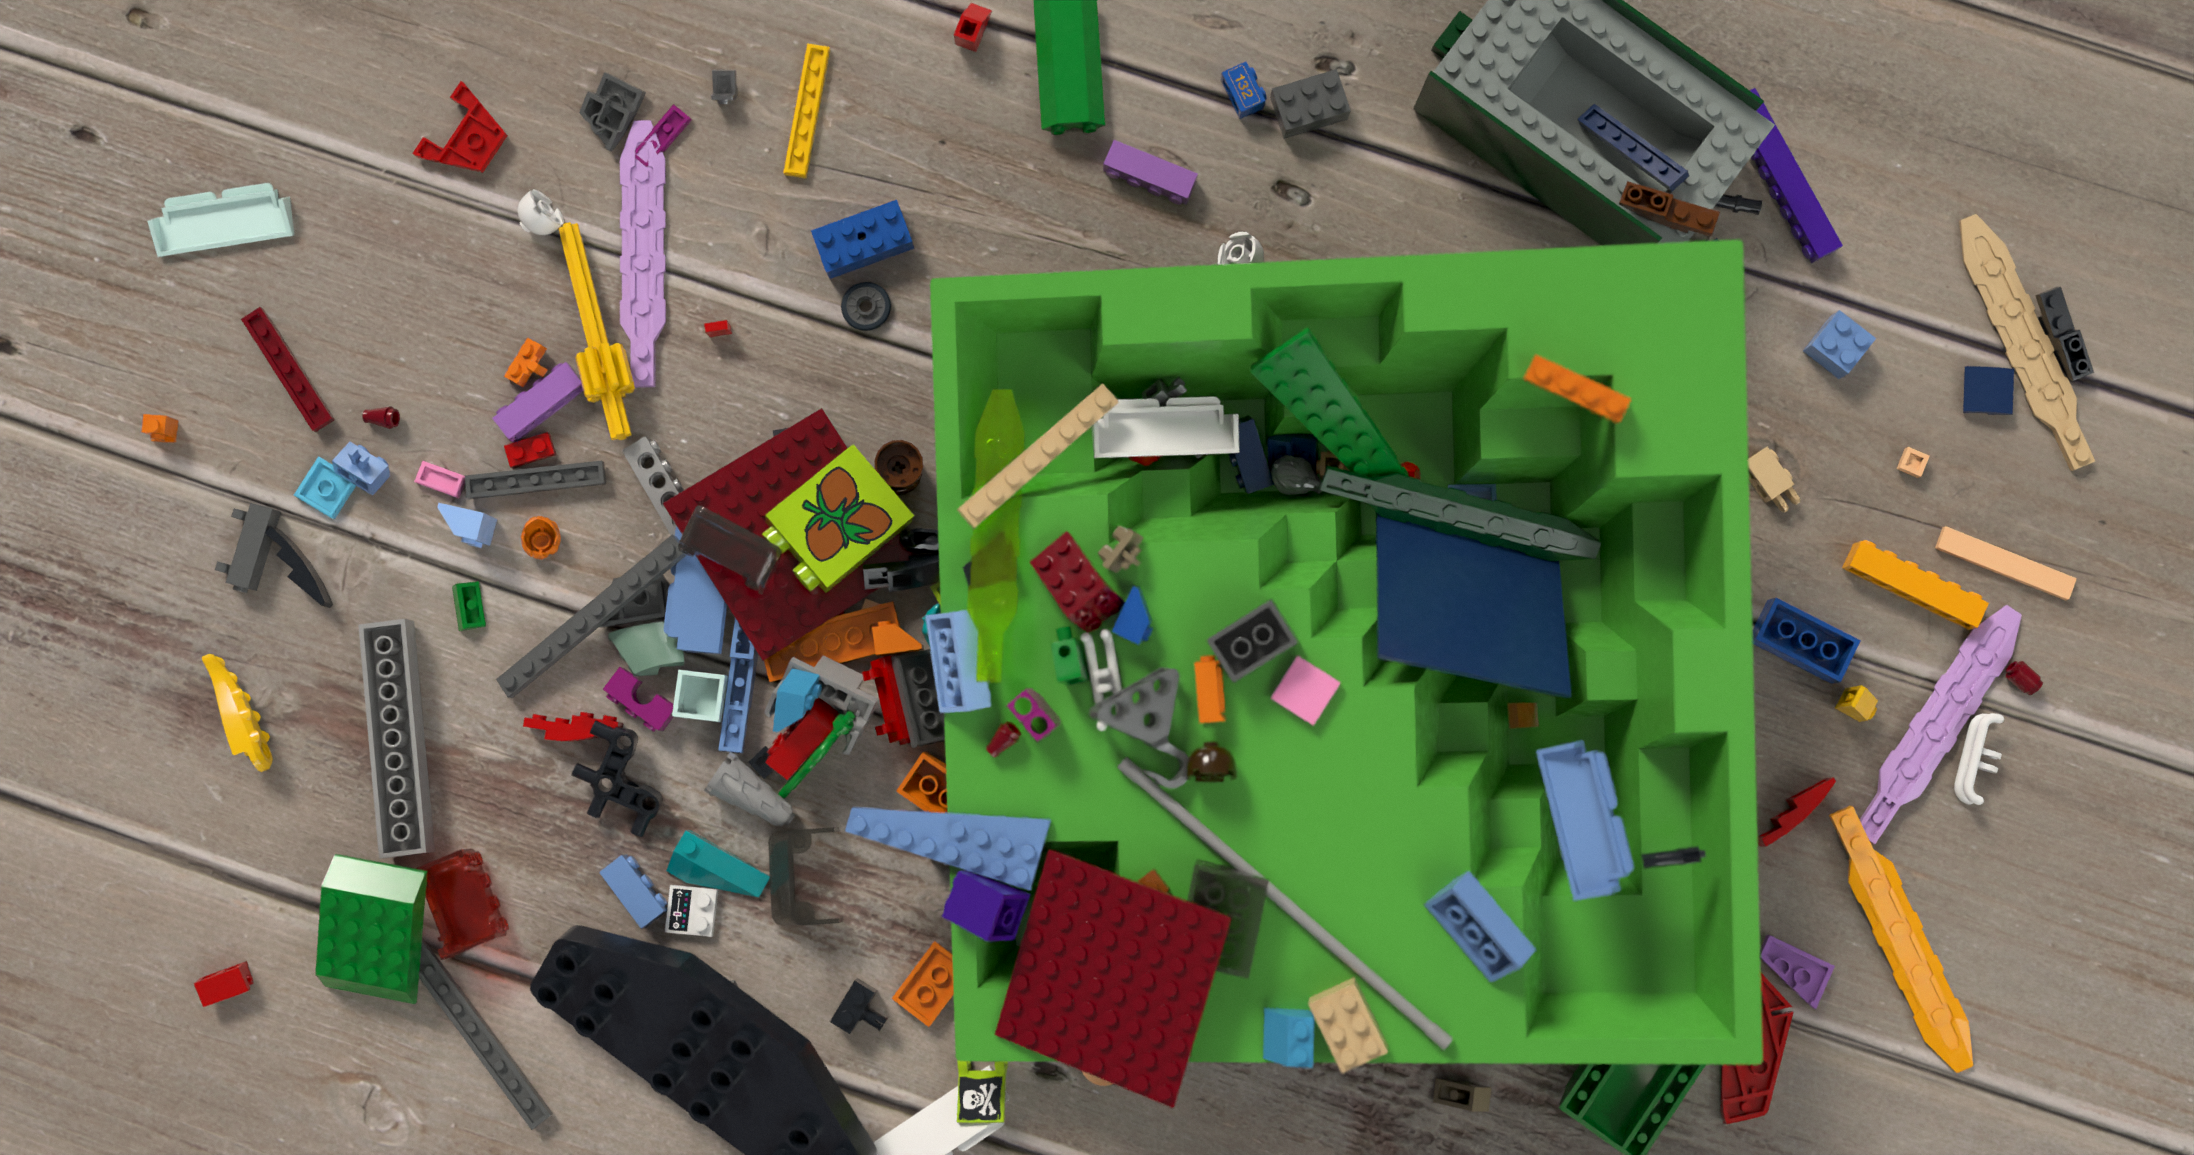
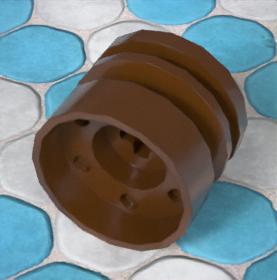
M892 440L878 450L874 460V469L896 495H905L913 491L920 483L923 473V457L919 449L912 443L904 440ZM895 466H899L900 469H903L902 474H898L897 471H895Z

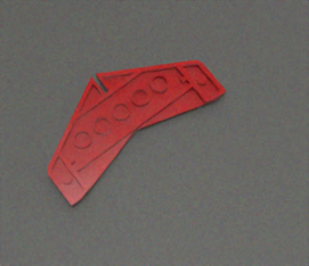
M1761 972L1762 1062L1760 1064H1722L1720 1112L1723 1123L1726 1125L1761 1117L1769 1111L1794 1011H1787L1774 1015L1771 1014L1772 1011L1792 1006Z

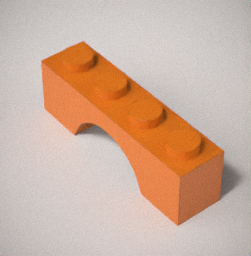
M1538 355L1534 356L1523 378V381L1573 401L1592 413L1616 424L1620 423L1631 401V398Z

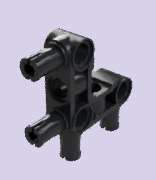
M595 721L590 734L609 741L610 746L600 769L597 771L577 763L571 776L590 783L593 789L594 797L587 811L588 815L600 818L607 800H611L638 813L630 832L636 836L643 837L650 820L656 817L663 803V796L654 788L646 784L640 785L628 780L627 776H625L624 770L636 751L638 735L632 729H623L621 727L614 729ZM621 736H627L631 740V746H624L620 740ZM602 779H609L612 782V788L604 787ZM645 798H653L656 801V806H648Z

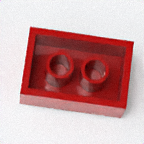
M816 698L812 709H808L803 718L787 726L783 734L779 733L774 739L772 746L767 751L769 757L765 763L788 780L832 731L833 721L840 713L821 698Z

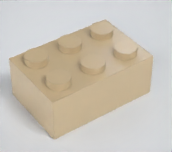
M1355 977L1309 998L1308 1005L1342 1073L1388 1053V1044Z

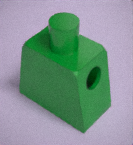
M1070 626L1057 628L1058 642L1051 644L1057 682L1069 686L1090 681L1081 641L1072 637ZM1071 649L1070 655L1066 657V652Z

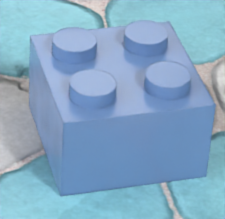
M1839 310L1827 319L1804 348L1803 352L1840 379L1849 374L1876 338Z

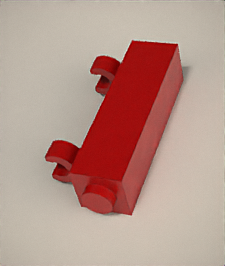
M886 656L871 661L872 669L862 672L864 681L875 680L885 724L875 727L876 735L887 734L889 743L899 742L901 746L910 744L911 741L893 670L892 656Z

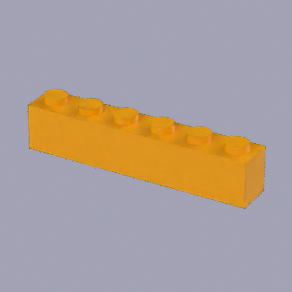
M1863 540L1852 545L1842 569L1967 630L1978 628L1989 604L1982 600L1983 597L1975 592L1968 593L1962 590L1961 586L1957 583L1945 582L1939 579L1940 576L1934 572H1925L1918 569L1919 566L1911 561L1904 562L1898 559V555L1891 551L1879 550L1873 542Z

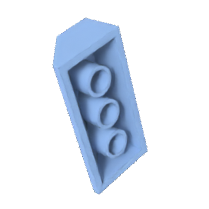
M977 609L927 615L926 622L940 713L964 712L991 707V693L988 688L987 667L983 654L984 645L981 640L980 618Z

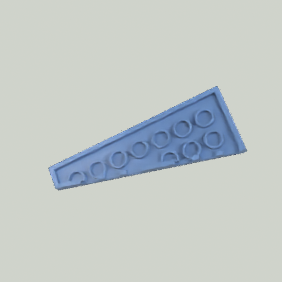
M853 807L851 808L845 832L1031 890L1051 820L1047 818L1037 819L999 815L987 816L966 813H937Z

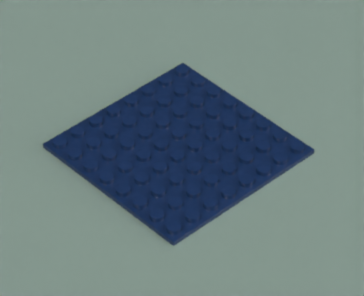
M1376 512L1377 652L1379 659L1570 698L1571 687L1559 561H1547L1506 547L1482 544L1479 540L1456 534L1448 535L1426 526L1383 518Z

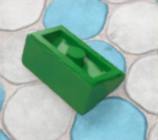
M479 581L453 585L452 591L458 630L466 631L486 627Z

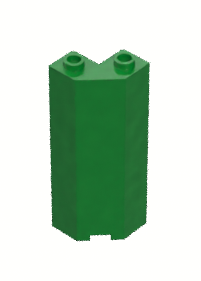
M1033 0L1041 130L1049 131L1052 135L1064 134V131L1071 128L1081 129L1084 133L1096 132L1097 128L1105 126L1097 0Z

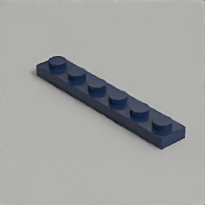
M1593 104L1577 119L1582 127L1669 191H1674L1689 177V173L1685 168L1596 104Z

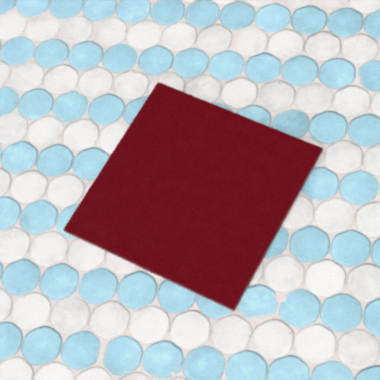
M822 408L662 503L763 661L880 589H865L863 565L909 561V556L916 555L902 546L900 533H898L827 593L819 585L810 592L792 571L800 564L789 550H786L779 556L763 538L762 533L770 528L765 523V515L848 449Z
M1050 849L994 1035L1163 1105L1175 1108L1232 917Z

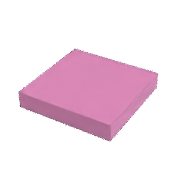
M1297 656L1271 699L1314 725L1341 682L1300 656Z

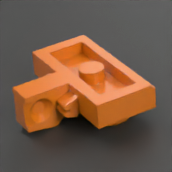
M527 338L504 377L521 387L525 386L533 372L544 377L548 369L538 363L547 348Z

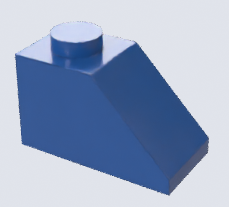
M1133 586L1112 629V632L1138 645L1143 640L1147 642L1153 630L1150 627L1152 619L1140 587Z

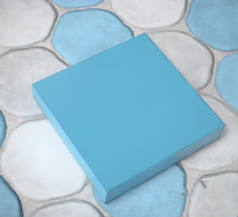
M318 456L294 496L330 518L335 519L356 485L335 473L333 464Z

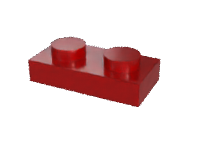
M549 432L504 445L509 466L512 469L556 455Z

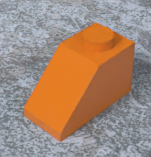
M891 621L878 622L877 627H872L876 656L924 650V645L898 625L892 624Z

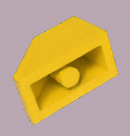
M1862 685L1848 687L1844 689L1835 709L1858 722L1868 721V719H1872L1877 711L1875 706L1878 700Z

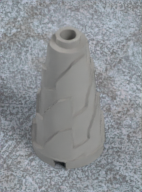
M730 752L704 791L710 796L714 795L731 805H735L753 815L755 814L775 826L782 827L786 825L788 827L795 817V814L792 813L794 809L791 804L773 791L755 772L738 759L737 755Z

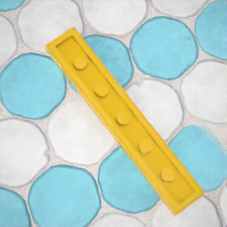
M807 43L783 171L784 175L807 178L830 47Z

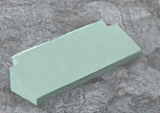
M270 183L225 189L222 192V198H216L213 192L168 198L164 202L165 207L161 208L164 217H157L147 221L157 257L294 235L290 197L279 198L278 189H274Z

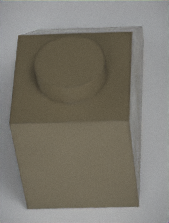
M1436 1078L1433 1102L1472 1112H1489L1492 1087Z

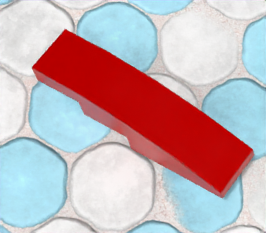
M1825 778L1786 799L1790 808L1770 819L1774 828L1757 836L1758 846L1767 847L1806 819L1823 801L1836 783L1835 778Z

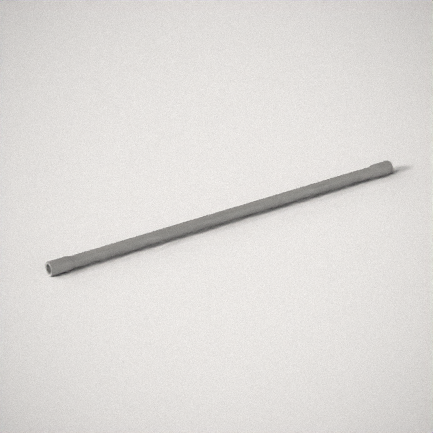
M1126 757L1117 768L1123 774L1142 787L1422 1029L1440 1048L1444 1050L1451 1043L1453 1038L1436 1023L1430 1021L1144 774L1143 770Z

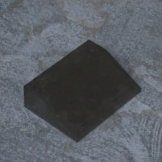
M1197 859L1193 869L1187 901L1232 917L1216 971L1249 979L1269 879L1222 864Z

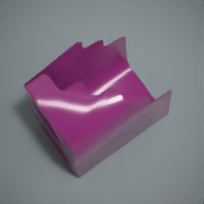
M1026 688L1007 705L1037 742L1048 737L1061 724V719L1041 694L1037 693L1033 688ZM1025 697L1030 700L1032 708L1028 714L1021 715L1015 710L1014 705L1018 698ZM1040 716L1047 720L1048 728L1046 732L1040 734L1031 723L1033 718Z

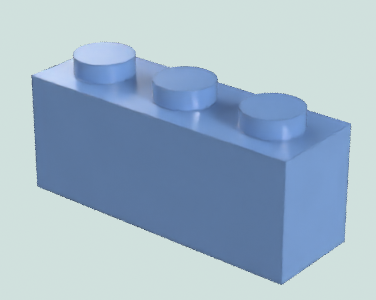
M627 854L621 855L599 873L639 927L643 929L667 912L665 905L668 903L662 894H656L652 886L654 884L646 874L642 875L638 870L639 863L636 859Z

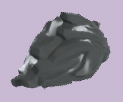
M1284 455L1272 463V481L1280 493L1284 495H1298L1308 493V491H1314L1318 494L1322 492L1320 491L1321 480L1306 459Z

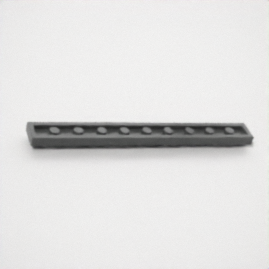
M672 534L499 676L496 680L508 698L515 697L688 555V552L677 536Z
M422 937L420 980L530 1129H535L553 1113Z

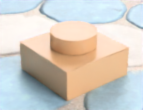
M1906 447L1897 469L1919 478L1922 476L1930 456L1913 448Z

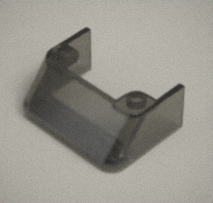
M699 505L693 511L678 543V551L690 557H693L694 554H701L741 575L747 587L755 591L759 588L758 593L762 595L779 566L782 556V549L775 544Z
M839 827L776 831L770 836L768 848L771 915L774 922L778 925H818L841 923L844 921L843 917L815 918V909L812 904L806 901L796 902L794 854L804 853L809 850L812 844V834L839 832Z

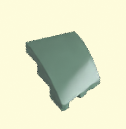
M664 622L636 625L608 634L609 641L614 643L620 657L628 664V668L633 676L658 675L660 667L684 665V653L682 650L677 649L678 638L668 637L665 634Z

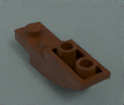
M1627 181L1619 205L1642 217L1685 233H1688L1690 230L1712 237L1720 215L1719 211L1673 198V194Z

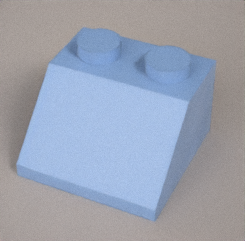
M438 503L439 511L453 534L461 538L462 543L482 548V544L491 545L497 519L482 512Z

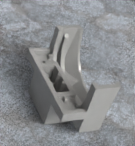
M824 655L815 667L793 657L788 664L783 679L772 692L764 713L768 717L775 713L777 690L792 668L820 675L819 684L822 685L819 698L840 714L845 715L850 711L855 715L852 721L854 727L848 734L844 735L847 744L843 754L849 755L867 728L878 698L859 690L863 682L862 674Z

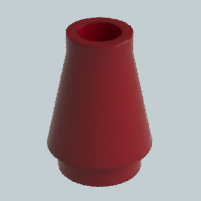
M392 406L371 410L365 409L362 419L364 423L392 429L399 425L400 413Z
M1009 721L1005 724H1000L986 747L987 752L996 758L1019 741L1021 736L1020 730Z

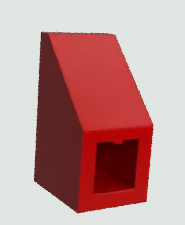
M970 3L962 13L954 32L955 45L977 52L992 10Z

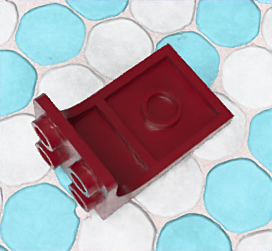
M1068 531L1063 533L1030 561V564L1066 617L1087 633L1097 630L1106 619L1118 613L1125 604L1124 599L1102 578Z

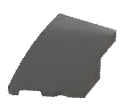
M604 72L596 93L587 92L579 113L585 121L589 122L593 132L605 144V148L613 151L633 121L646 92Z

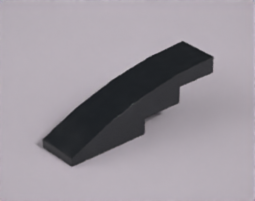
M271 526L265 534L282 547L276 555L293 569L287 577L321 606L331 608L333 606L331 598L311 562L289 537L280 529Z

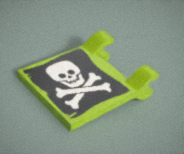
M957 1061L959 1073L957 1123H1005L1008 1061H995V1070L970 1071L971 1061Z

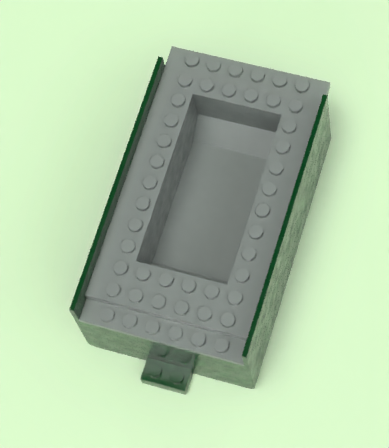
M1488 0L1473 20L1459 11L1432 46L1431 50L1442 57L1443 60L1434 71L1429 72L1413 108L1601 246L1688 242L1695 232L1689 230L1688 233L1675 230L1642 217L1619 205L1627 181L1673 194V198L1713 209L1775 126V124L1756 111L1763 104L1764 100L1624 0ZM1593 104H1596L1685 168L1689 173V177L1674 191H1669L1582 127L1577 119Z

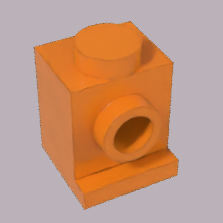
M143 414L141 432L150 435L151 441L176 443L178 420L165 415Z

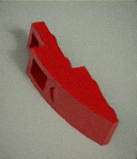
M580 712V716L572 715L571 724H569L570 719L556 717L555 722L546 721L547 716L533 714L532 718L524 717L523 727L546 730L544 739L554 741H583L598 738L590 734L595 721L614 729L616 727L623 728V723L617 722V717L603 715V719H595L593 713Z

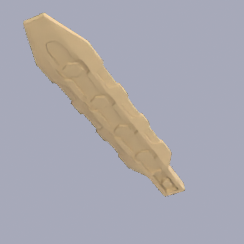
M1977 214L1960 220L1963 263L1973 284L1977 286L1987 308L1986 313L1992 326H1995L2006 349L2005 354L2011 367L2016 370L2026 392L2024 395L2034 416L2052 430L2070 471L2095 462L2076 420L2077 397L2068 378L2064 376L2059 366L2049 337L2045 335L2034 312L2033 302L2029 294H2026L2015 271L2016 266L2006 244Z

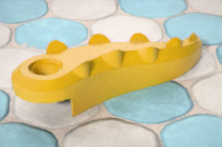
M213 654L203 656L202 661L213 682L223 727L232 754L237 755L244 752L246 756H249L254 767L260 772L270 769L273 761L267 744L270 736L269 733L260 729L258 721H260L261 717L258 712L251 709L249 705L250 695L242 691L237 683L236 674L228 671L222 658Z

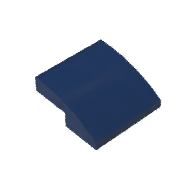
M1965 366L1963 413L2013 415L2014 369Z
M1280 434L1268 437V467L1270 473L1272 463L1284 455L1306 459L1316 473L1318 438L1314 434Z

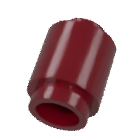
M2015 661L2006 669V678L2022 693L2033 695L2043 685V682L2040 680L2041 677L2024 661Z

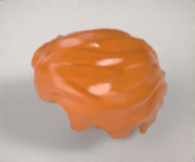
M534 516L526 522L521 534V542L528 556L543 560L550 554H555L559 549L561 535L558 525L547 517Z

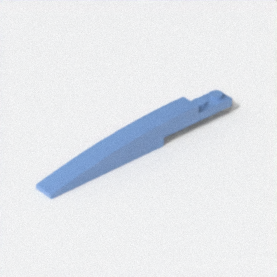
M735 618L730 651V671L718 750L743 754L749 709H751L758 653Z

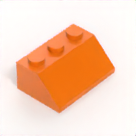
M928 751L922 752L896 792L924 811L948 812L946 764Z

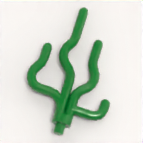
M848 711L845 715L840 714L833 721L832 731L804 761L779 791L778 795L785 799L815 765L823 759L839 736L850 732L854 727L852 721L855 718L852 712Z

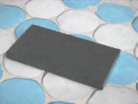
M931 650L892 656L891 661L912 748L944 742L945 719L944 713L939 711Z

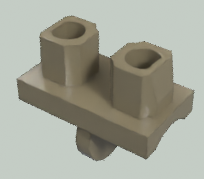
M1118 526L1112 536L1119 542L1117 546L1113 549L1106 544L1098 552V555L1104 561L1102 565L1115 573H1118L1122 567L1127 570L1131 563L1136 566L1141 564V561L1136 557L1141 552L1138 545L1144 539L1135 531Z

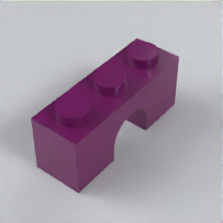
M619 667L603 688L608 693L606 697L617 705L620 702L626 706L625 711L632 717L636 718L639 716L645 720L643 725L651 731L655 732L656 729L664 731L674 718L672 716L674 704L658 694L648 704H641L637 699V690L643 681L633 676L625 668Z

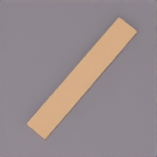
M1947 526L1942 527L1935 549L2065 601L2070 599L2077 579Z

